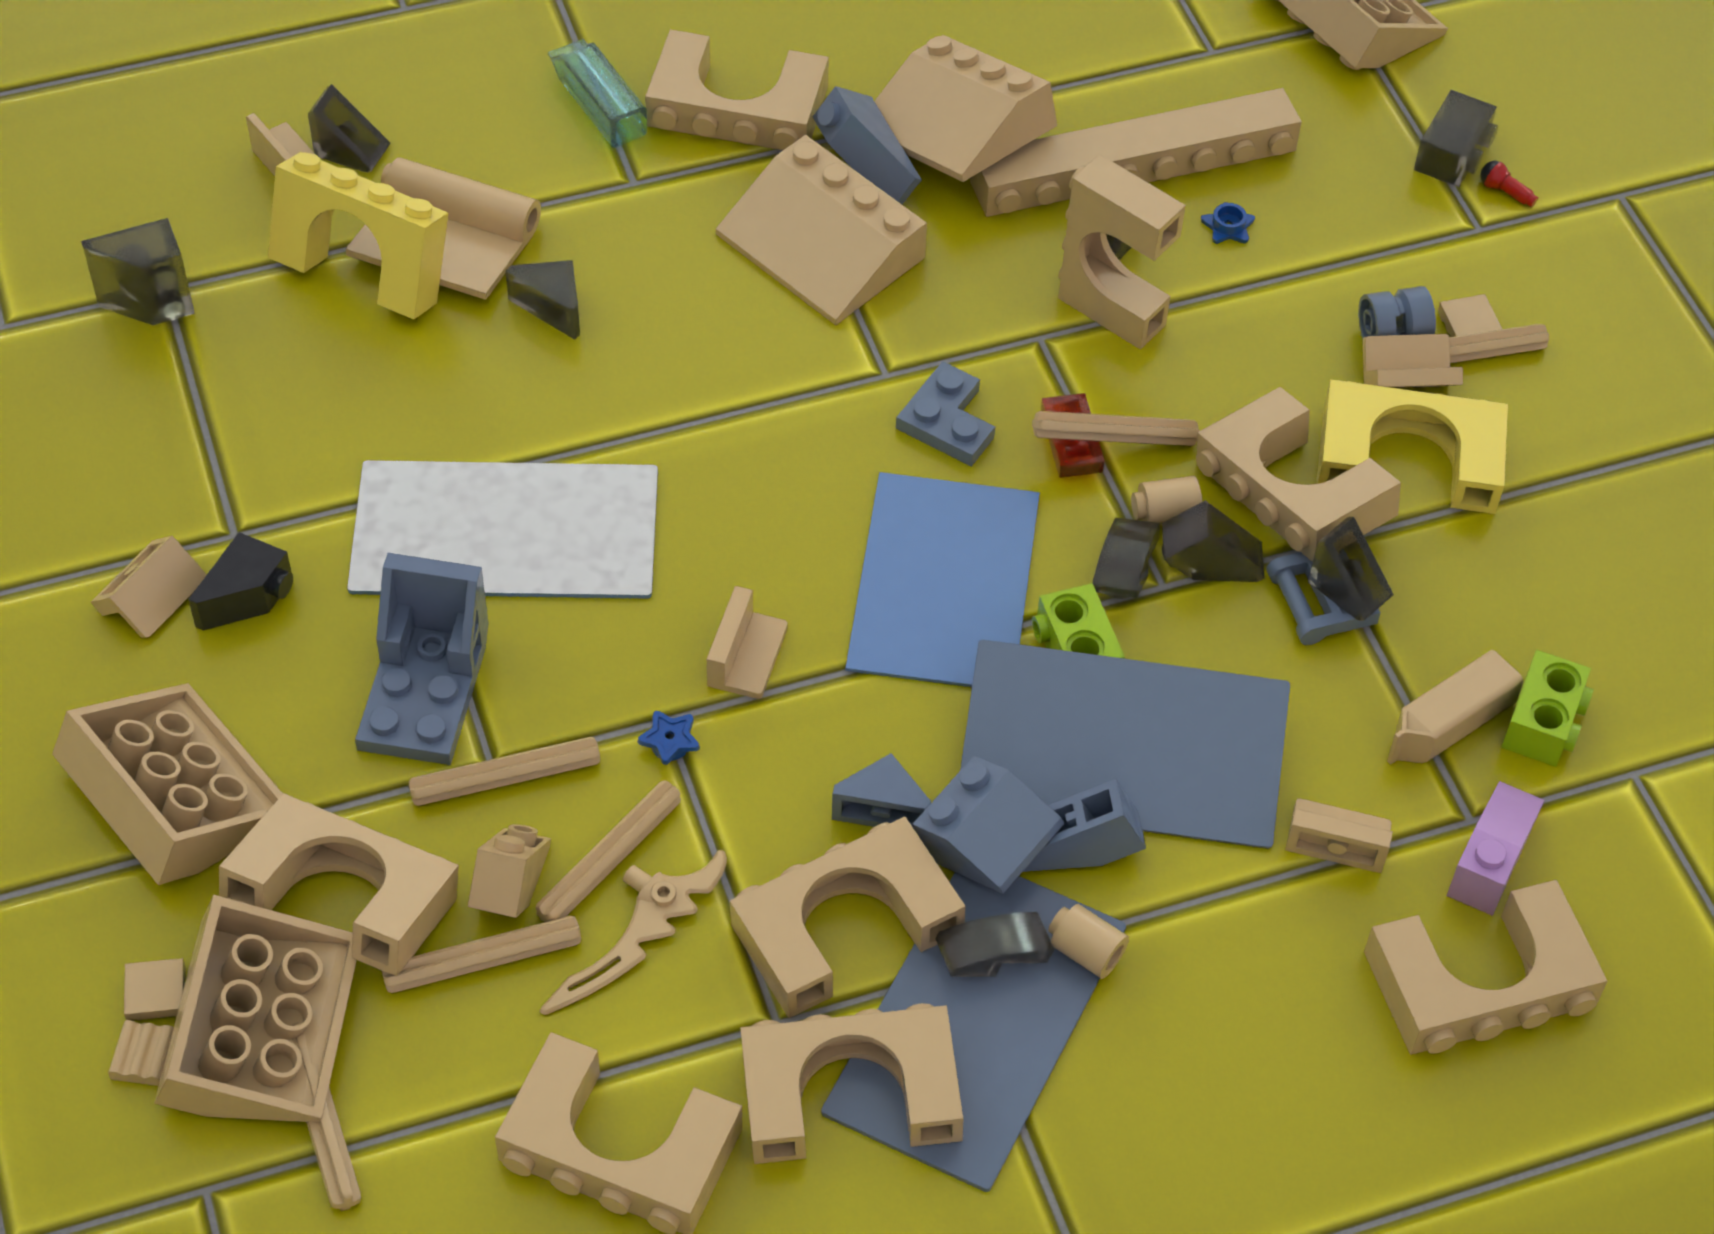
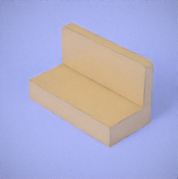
M255 113L246 116L252 151L274 176L277 165L299 152L315 154L287 122L269 130Z
M1448 334L1387 335L1363 338L1364 384L1396 388L1463 385V368L1450 367V338Z
M173 535L152 540L91 601V604L102 616L119 613L141 638H147L197 589L207 574Z
M735 586L706 659L707 686L760 699L763 697L785 638L788 623L783 619L753 612V590L739 586Z
M1300 798L1295 803L1285 850L1382 873L1391 844L1393 831L1390 830L1392 823L1389 819Z

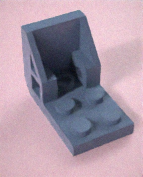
M387 553L382 570L376 636L380 664L355 738L358 751L451 765L486 649L489 622L482 567Z

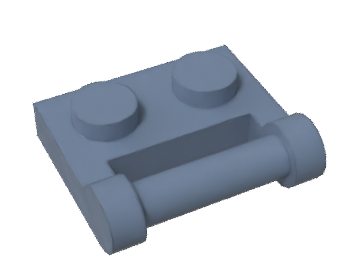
M1347 545L1316 564L1309 560L1302 552L1278 557L1268 564L1266 568L1271 581L1279 585L1298 624L1296 633L1303 645L1315 644L1325 636L1378 624L1380 611ZM1306 574L1325 614L1314 617L1295 575Z

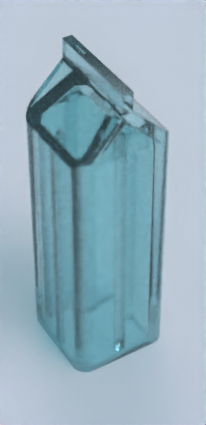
M582 39L548 52L559 80L611 147L621 146L646 135L647 108L594 42L587 44Z

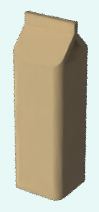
M1490 650L1401 709L1387 762L1390 765L1397 760L1415 763L1428 762L1515 704L1523 684L1521 674L1495 650Z

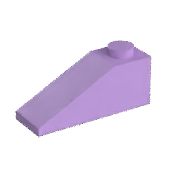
M1499 781L1462 854L1446 896L1493 916L1545 800Z

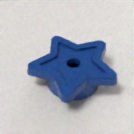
M1228 202L1218 205L1213 214L1201 216V222L1213 230L1212 241L1216 244L1228 239L1244 244L1247 243L1249 236L1246 228L1255 220V216L1247 214L1244 208Z
M654 711L653 727L641 734L637 741L639 745L652 748L653 753L660 758L664 765L669 764L673 760L680 759L689 751H698L700 749L698 741L690 733L694 723V717L691 714L671 718L660 711ZM670 733L674 735L672 739H668L665 737L667 734Z

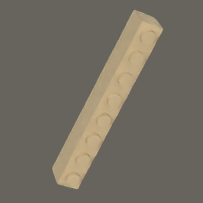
M1280 88L1035 139L971 177L970 183L986 217L1010 213L1016 210L1070 199L1071 189L1069 188V183L1072 175L1080 166L1086 167L1099 154L1146 182L1166 180L1171 177L1294 152L1297 148L1302 121L1285 90Z

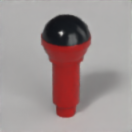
M1497 160L1490 161L1481 169L1480 178L1487 188L1503 190L1523 205L1527 204L1531 208L1538 201L1539 197L1534 195L1531 189L1513 178L1503 162Z

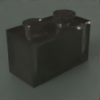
M1451 89L1421 139L1414 170L1460 187L1468 173H1476L1484 151L1481 150L1482 147L1489 149L1495 139L1498 125L1493 124L1497 106Z

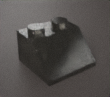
M168 218L81 241L99 307L150 325L195 314L182 255Z

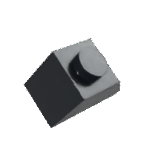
M239 532L188 599L195 627L204 631L269 613L279 598L283 599L287 596L293 584V574L287 551Z

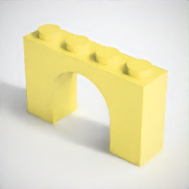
M299 152L276 166L268 248L269 259L305 273L328 258L334 210L346 211L367 225L379 245L382 263L377 304L413 320L437 304L448 212L432 206L427 200L412 198L397 192L388 184L375 183L358 176L354 170L339 168L324 162L320 157L312 153Z
M1330 379L1323 408L1317 484L1329 481L1369 459L1370 445L1377 439L1393 433H1411L1433 441L1444 450L1452 465L1450 508L1496 514L1505 484L1508 404Z

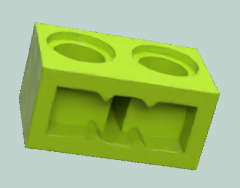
M1093 583L1039 597L1037 615L1032 617V627L1038 643H1045L1046 648L1125 659Z
M1536 649L1501 748L1555 767L1558 764L1563 749L1573 752L1582 725L1573 722L1577 713L1585 716L1594 689L1585 686L1591 668Z

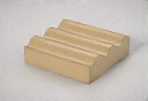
M1485 294L1443 301L1439 304L1440 319L1445 323L1446 331L1451 337L1502 329Z
M183 958L125 964L124 1016L126 1020L134 1021L177 1016L185 986L186 968Z
M131 1020L124 1021L108 1072L110 1079L159 1086L174 1027L169 1025L157 1026L152 1023L139 1024Z

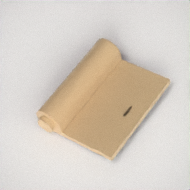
M401 157L396 158L392 163H388L381 175V183L392 186L395 191L412 198L427 200L432 206L449 213L439 285L486 300L530 241L539 223L541 203L537 199ZM365 224L347 246L346 256L381 266L382 260L379 245L373 233Z

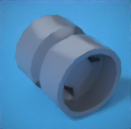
M1425 286L1398 289L1394 296L1389 291L1363 294L1360 298L1358 318L1362 338L1367 336L1435 334V308L1432 297Z

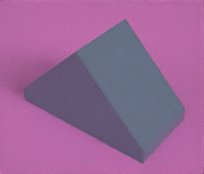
M890 753L834 785L832 793V820L875 827L885 822L892 823L905 816L913 827L912 824L931 804V801L893 754Z

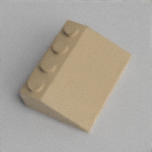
M1276 0L1288 8L1287 14L1292 19L1306 24L1314 31L1313 37L1318 42L1332 47L1340 54V61L1354 70L1380 68L1444 36L1448 30L1443 23L1416 0Z
M945 35L930 39L926 45L912 52L874 101L908 156L961 182L968 180L1057 126L1051 83Z
M806 134L773 158L716 228L717 236L834 325L840 323L923 260L926 251L927 223Z
M189 683L66 711L52 753L158 885L199 874L227 857L283 794Z
M213 895L200 923L154 1104L205 1117L298 1122L312 1121L319 1123L324 1111L357 961L352 958L353 932ZM293 1023H301L300 1025L293 1026ZM303 1032L305 1034L310 1063L316 1067L319 1076L314 1100L302 1054L296 1040V1036Z

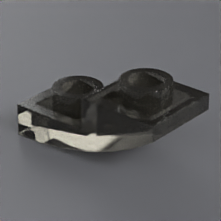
M1115 517L1102 547L1092 582L1097 593L1107 594L1115 599L1138 597L1148 578V561L1159 541L1160 523Z
M1038 912L1002 914L968 921L939 931L935 938L951 977H996L1003 963H1047L1055 950Z

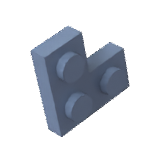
M944 361L940 363L896 417V429L971 467L995 436V426L963 411L979 392L980 379Z

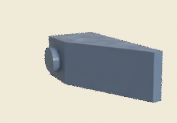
M835 86L812 116L827 143L852 169L900 204H903L922 179L873 98Z
M1116 778L1049 804L1048 806L1062 818L1064 825L1023 872L1103 866L1146 849L1138 810Z

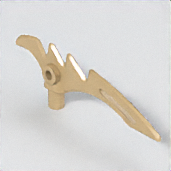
M718 850L705 867L695 873L684 876H669L658 872L652 877L636 865L631 866L626 871L623 881L637 890L639 894L632 919L625 933L604 957L590 967L569 976L541 1007L540 1013L547 1015L601 989L629 971L646 957L645 951L639 946L640 942L672 936L675 933V928L666 920L697 912L696 904L688 895L690 893H710L724 873L727 863L726 853L723 850ZM617 959L621 960L608 971L593 979L592 981L584 984L583 986L573 991H569L570 988L582 983L583 981L599 973Z

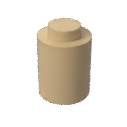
M1195 476L1142 482L1138 486V492L1132 493L1131 496L1134 518L1136 520L1141 519L1146 528L1200 521L1202 518V495Z
M1075 904L1070 910L1066 907L1061 908L1053 918L1048 932L1053 935L1051 939L1052 947L1101 979L1108 976L1115 968L1129 943L1128 935L1080 904Z

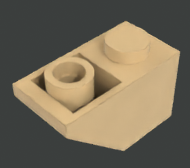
M514 824L509 825L508 829H502L478 848L468 907L517 918L530 905L550 848L551 838L538 836V830L533 827Z

